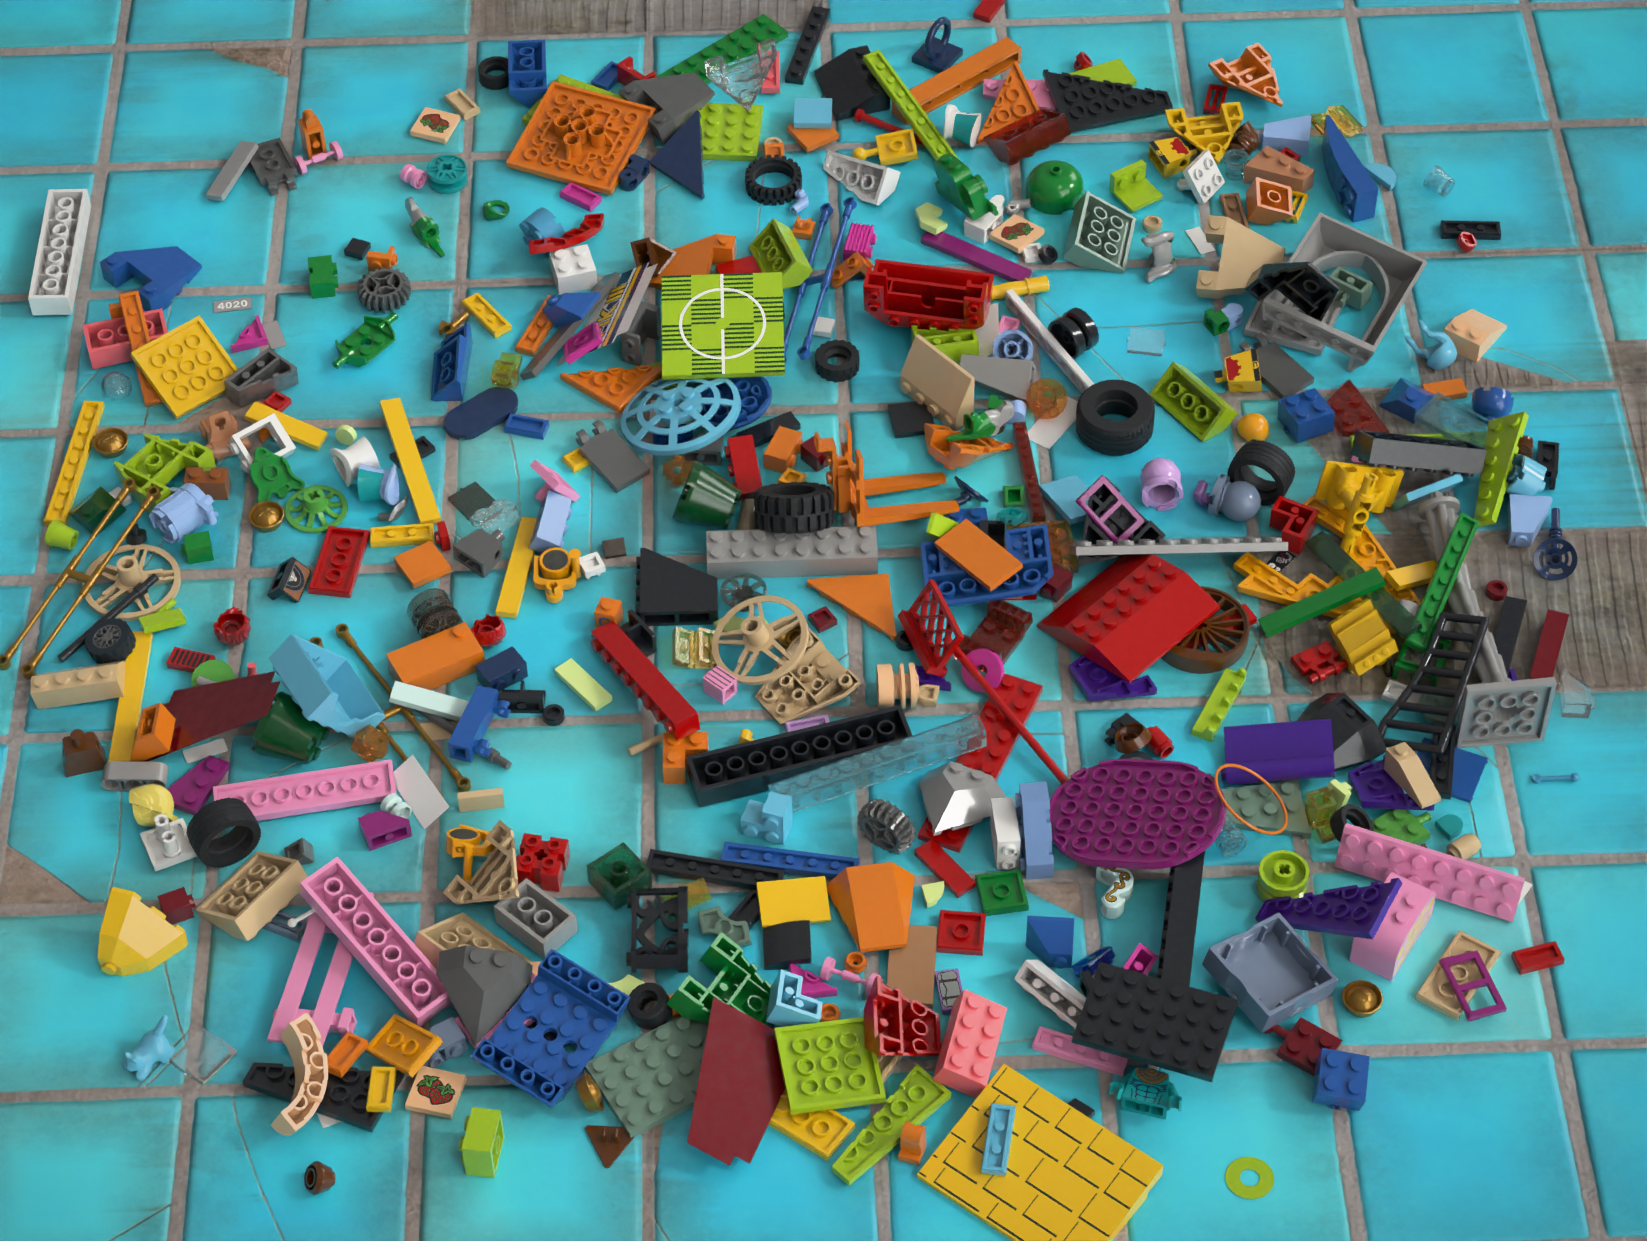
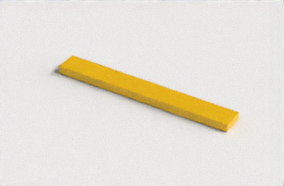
M401 399L380 401V408L419 524H436V522H441V516Z
M83 401L44 519L45 526H49L53 520L61 521L67 525L69 512L72 509L93 445V438L96 435L105 408L104 402Z
M132 631L136 638V645L125 661L124 697H119L108 762L130 761L135 734L140 719L153 632L144 634L143 631Z

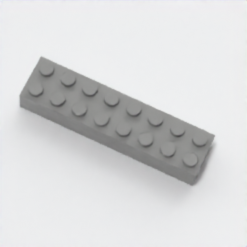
M876 526L830 527L822 531L801 534H779L760 529L706 531L707 574L717 577V579L878 574Z

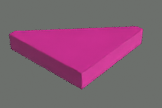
M256 315L251 325L243 330L237 342L230 346L231 353L268 345L259 315Z
M788 964L790 973L803 977L801 995L813 999L837 996L836 987H831L824 983L821 978L808 970L805 971L795 964Z

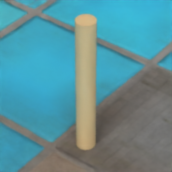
M663 733L627 748L629 755L633 756L663 743Z

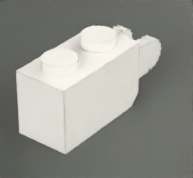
M1000 194L995 195L990 200L997 207L998 215L994 216L989 212L974 221L967 216L963 223L964 236L981 244H985L989 240V233L1003 223L1004 206L1002 204H1004V197Z

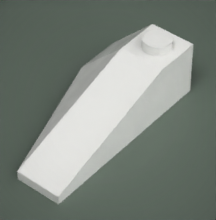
M829 150L823 166L827 173L845 185L860 200L875 205H880L895 191L901 173L885 166Z

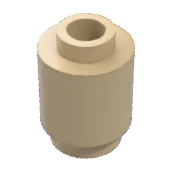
M1473 833L1464 834L1447 845L1446 854L1467 860L1478 853V850L1481 848L1480 840Z

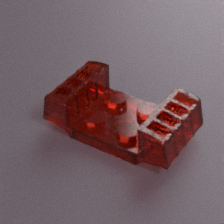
M1001 599L989 601L986 617L970 637L963 635L964 639L958 647L965 655L976 649H989L999 655L1004 665L1033 623L1032 613ZM981 664L979 670L987 673V668Z

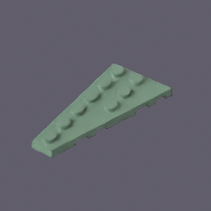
M1296 780L1269 783L1278 793L1287 810L1288 824L1282 835L1290 836L1291 833L1303 835V838L1311 839V830ZM1265 784L1221 789L1228 805L1236 814L1252 826L1265 831H1278L1283 827L1285 820L1283 809L1276 796ZM1227 809L1225 825H1231V828L1255 831L1240 822Z

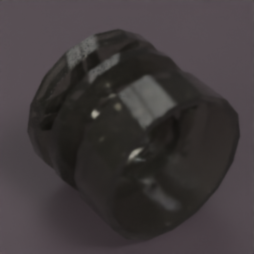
M433 588L425 590L415 596L408 604V617L420 635L421 640L463 623L449 595L443 589Z

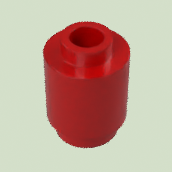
M1158 726L1148 727L1147 729L1151 732V739L1146 747L1156 757L1161 759L1168 757L1174 750L1172 740Z

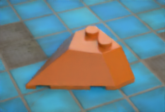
M1259 42L1246 47L1240 58L1226 63L1222 58L1209 63L1208 67L1224 86L1282 107L1283 102L1282 99H1279L1278 93L1280 90L1275 71L1271 68L1270 64L1272 61L1271 55Z
M924 424L928 453L935 458V461L943 463L947 469L965 468L973 463L1014 448L1013 443H1002L990 437L947 441L946 437L961 431H953L950 427L944 425Z

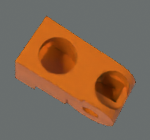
M906 1121L901 1132L898 1160L919 1166L927 1147L926 1126L914 1125Z

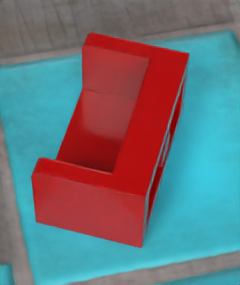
M630 56L617 64L618 82L624 86L635 80L657 78V74L654 71L647 76L636 71L633 68V58Z

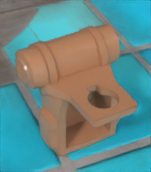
M227 410L210 414L208 418L200 420V433L203 439H207L208 444L205 447L212 450L214 460L218 462L220 459L233 456L234 454L229 448V441L232 435L238 433L237 429L239 427L235 417L229 414ZM247 436L241 439V442L248 451L251 447V441Z

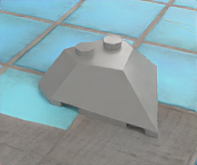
M952 761L928 771L918 785L919 791L923 795V803L929 822L932 823L934 836L941 834L942 830L950 828L953 831L982 822L983 818L990 816L991 799L1006 797L993 776Z

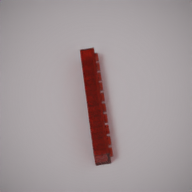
M1015 422L1012 426V433L1032 526L1045 524L1046 515L1026 422Z

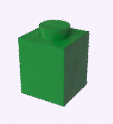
M209 531L183 535L185 544H181V551L183 557L187 556L188 564L214 560Z

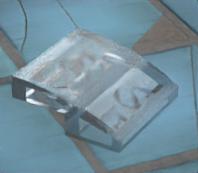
M203 1027L169 1058V1062L189 1078L204 1085L237 1054V1050L221 1037L217 1039Z

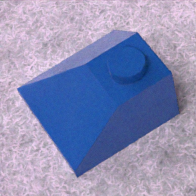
M600 292L552 295L547 299V304L542 310L555 328L582 320L601 297Z
M1400 378L1380 402L1379 407L1415 424L1432 403L1436 394Z
M1027 915L1026 947L1048 967L1059 969L1072 968L1074 918Z

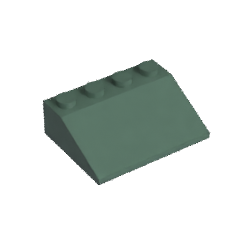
M1086 191L1075 204L1063 258L1079 267L1123 274L1127 264L1136 217Z

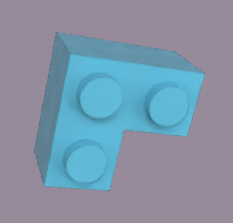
M770 791L765 803L749 799L740 820L741 834L784 845L793 824L792 797Z
M781 969L771 985L766 1022L780 1027L817 1023L821 1019L823 1002L801 995L803 977Z

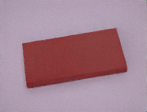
M328 526L308 587L309 594L351 598L370 538V530Z

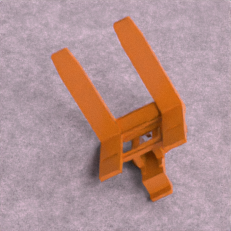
M844 422V443H841L842 457H839L836 453V445L833 438L821 439L818 432L814 433V445L817 452L829 451V453L825 454L826 464L829 465V472H826V481L834 491L835 510H838L839 513L850 510L852 517L856 519L857 527L930 517L932 512L940 515L959 512V505L956 500L869 508L865 496L945 484V474L943 472L864 479L863 457L859 449L855 450V464L852 461V431L848 422Z

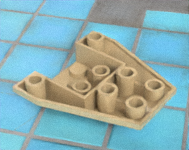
M809 628L807 648L800 661L784 676L763 684L755 698L783 726L785 722L794 721L845 698L862 683L848 668L845 669L826 649L820 638ZM801 634L791 642L786 650L791 657L798 648ZM784 656L781 657L782 661H784L785 663L788 662V660ZM777 663L773 671L779 669L783 665Z

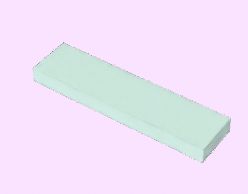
M395 681L389 699L391 703L455 721L460 720L469 701L399 681Z

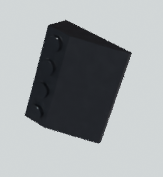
M867 45L848 49L814 71V75L825 98H832V113L836 121L853 118L859 108L863 109L865 114L890 109V97L862 60L864 55L871 53Z

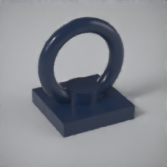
M940 17L932 24L927 33L925 43L912 56L913 63L940 73L952 67L963 55L962 48L948 43L951 34V22L947 17ZM944 25L942 39L934 37L940 26Z

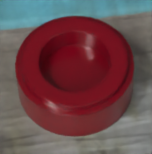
M1493 580L1487 584L1485 594L1490 600L1502 601L1507 596L1508 587L1502 581Z

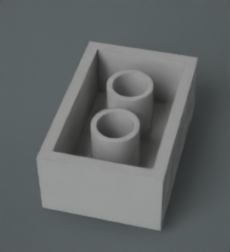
M526 878L518 885L519 898L502 899L494 906L495 919L497 924L544 959L551 949L558 950L578 932L577 919L574 913Z

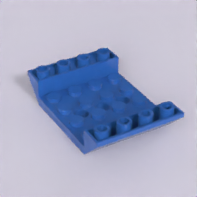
M551 949L539 964L537 976L489 1039L484 1038L471 1054V1058L551 1108L564 1099L585 1070L587 1063L594 1058L616 1028L631 997ZM527 1019H532L537 1023V1026L530 1029L525 1027L524 1022ZM553 1032L557 1038L553 1041H548L544 1038V1034ZM572 1044L577 1050L573 1053H567L563 1048L565 1045Z

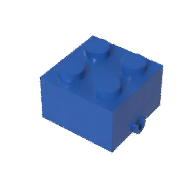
M1315 388L1278 400L1277 419L1284 426L1285 433H1290L1297 443L1334 431L1335 412Z
M1322 1048L1316 1057L1312 1103L1329 1105L1334 1110L1346 1108L1360 1111L1366 1101L1370 1056Z

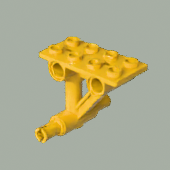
M1335 461L1325 462L1314 497L1319 500H1326L1328 505L1336 509L1347 507L1349 513L1343 528L1345 535L1339 547L1341 551L1346 553L1353 552L1356 539L1361 536L1365 523L1369 519L1370 511L1383 513L1385 507H1391L1394 503L1404 475L1402 469L1371 467Z

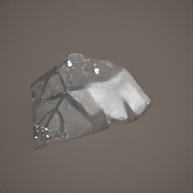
M774 38L757 43V54L730 63H726L722 56L704 61L706 77L748 112L777 56Z

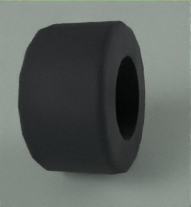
M656 983L638 985L629 995L631 998L627 1005L628 1012L635 1023L644 1029H655L665 1024L672 1015L673 1009L666 1004L670 997L663 987ZM657 1001V1004L651 1010L642 1011L648 1002Z

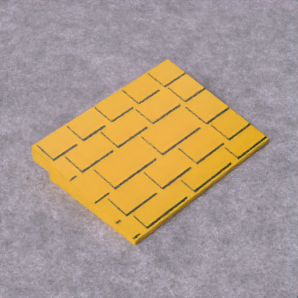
M1003 1064L986 1088L983 1089L917 1173V1178L1011 1241H1112L1148 1198V1192L1162 1176L1163 1165L1014 1069ZM991 1103L1016 1106L1006 1176L981 1173Z

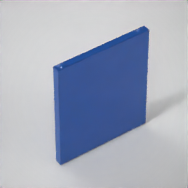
M1424 737L1422 743L1432 744V740ZM1455 747L1451 797L1469 803L1473 800V795L1485 765L1488 763L1487 757ZM1418 752L1417 755L1429 775L1431 753Z

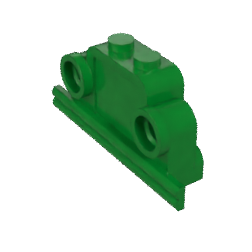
M952 153L942 155L939 160L933 163L938 181L935 182L937 192L973 221L989 212L994 216L998 215L997 207L984 196L988 193V189L979 174L972 176L969 167Z

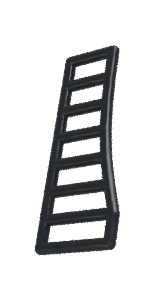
M1448 612L1440 613L1430 642L1416 672L1407 687L1379 723L1378 730L1386 747H1392L1405 742L1413 751L1443 754L1445 752L1463 700L1465 686L1469 683L1490 622L1488 617ZM1446 621L1479 625L1476 634L1443 631ZM1440 639L1473 643L1470 652L1436 649ZM1432 657L1466 661L1463 671L1428 667ZM1423 675L1460 679L1457 689L1419 685ZM1412 693L1454 698L1450 708L1406 702ZM1400 710L1447 716L1444 726L1393 720ZM1387 728L1441 735L1438 745L1384 738Z

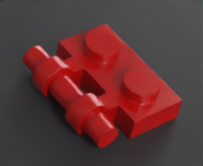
M1328 640L1291 656V663L1302 676L1311 674L1307 676L1310 684L1326 680L1327 676L1337 675L1348 667V662L1345 659L1338 662L1340 654Z

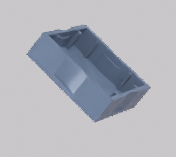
M1280 913L1255 924L1244 933L1233 935L1210 947L1202 963L1204 968L1230 998L1238 1000L1237 1006L1261 1033L1327 999L1332 995L1339 981L1325 963L1305 945L1300 935Z

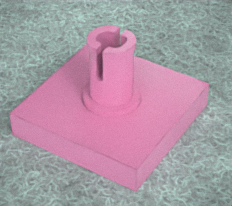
M537 460L532 462L530 466L546 481L537 494L534 495L536 499L542 502L549 490L557 491L574 502L580 498V495L556 471Z

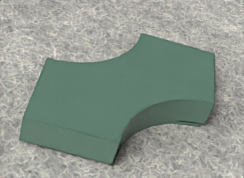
M720 906L697 912L703 936H718L722 932L741 948L752 945L746 921L728 919L723 914Z

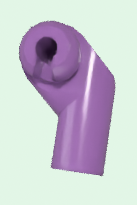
M1200 480L1193 496L1201 506L1206 507L1212 503L1213 496L1209 497V493H1205L1208 483Z

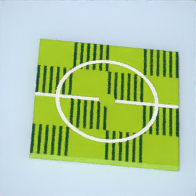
M782 272L662 276V380L785 376Z

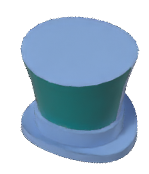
M365 464L360 465L357 477L360 502L383 499L389 505H397L400 501V490L396 464H392V469L385 470Z

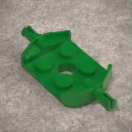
M392 312L386 318L364 316V323L341 343L335 340L336 349L340 357L333 361L332 365L336 369H339L344 363H350L357 367L367 365L396 340L391 324L398 319V315Z

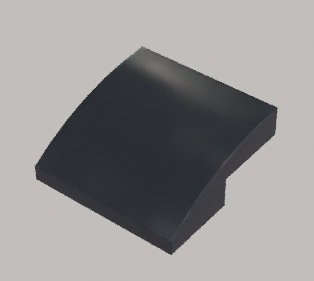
M810 920L785 922L763 929L764 970L788 969V964H811Z

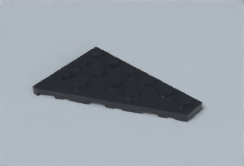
M1048 69L1043 70L1042 75L1065 134L1165 113V110L1173 109L1166 91H1154L1150 88L1143 90L1132 88V85L1112 83L1107 80L1100 82L1090 80V77L1070 75L1064 72L1057 74L1048 72Z

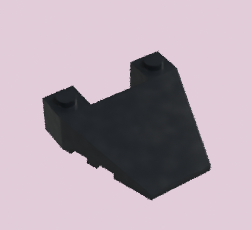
M1294 262L1263 264L1252 273L1244 289L1258 301H1261L1277 289L1300 308L1299 312L1322 321L1340 287L1312 263Z

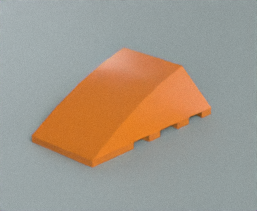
M893 862L846 867L826 884L827 894L831 897L832 904L835 909H838L843 923L847 925L849 933L861 953L907 947L915 875Z

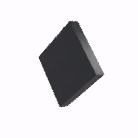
M916 401L888 404V413L895 439L925 435L924 424H934L932 414L928 411L926 404L920 405Z

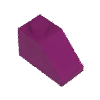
M380 810L358 818L360 832L369 851L412 836L409 819Z

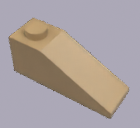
M1405 742L1386 749L1384 770L1421 809L1441 802V797L1421 760Z

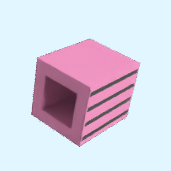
M717 665L704 675L703 692L724 705L738 692L737 678Z

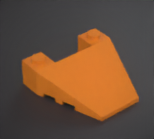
M714 234L672 249L677 254L659 276L651 278L648 285L662 290V276L710 274L712 264L717 265L735 260L736 236Z

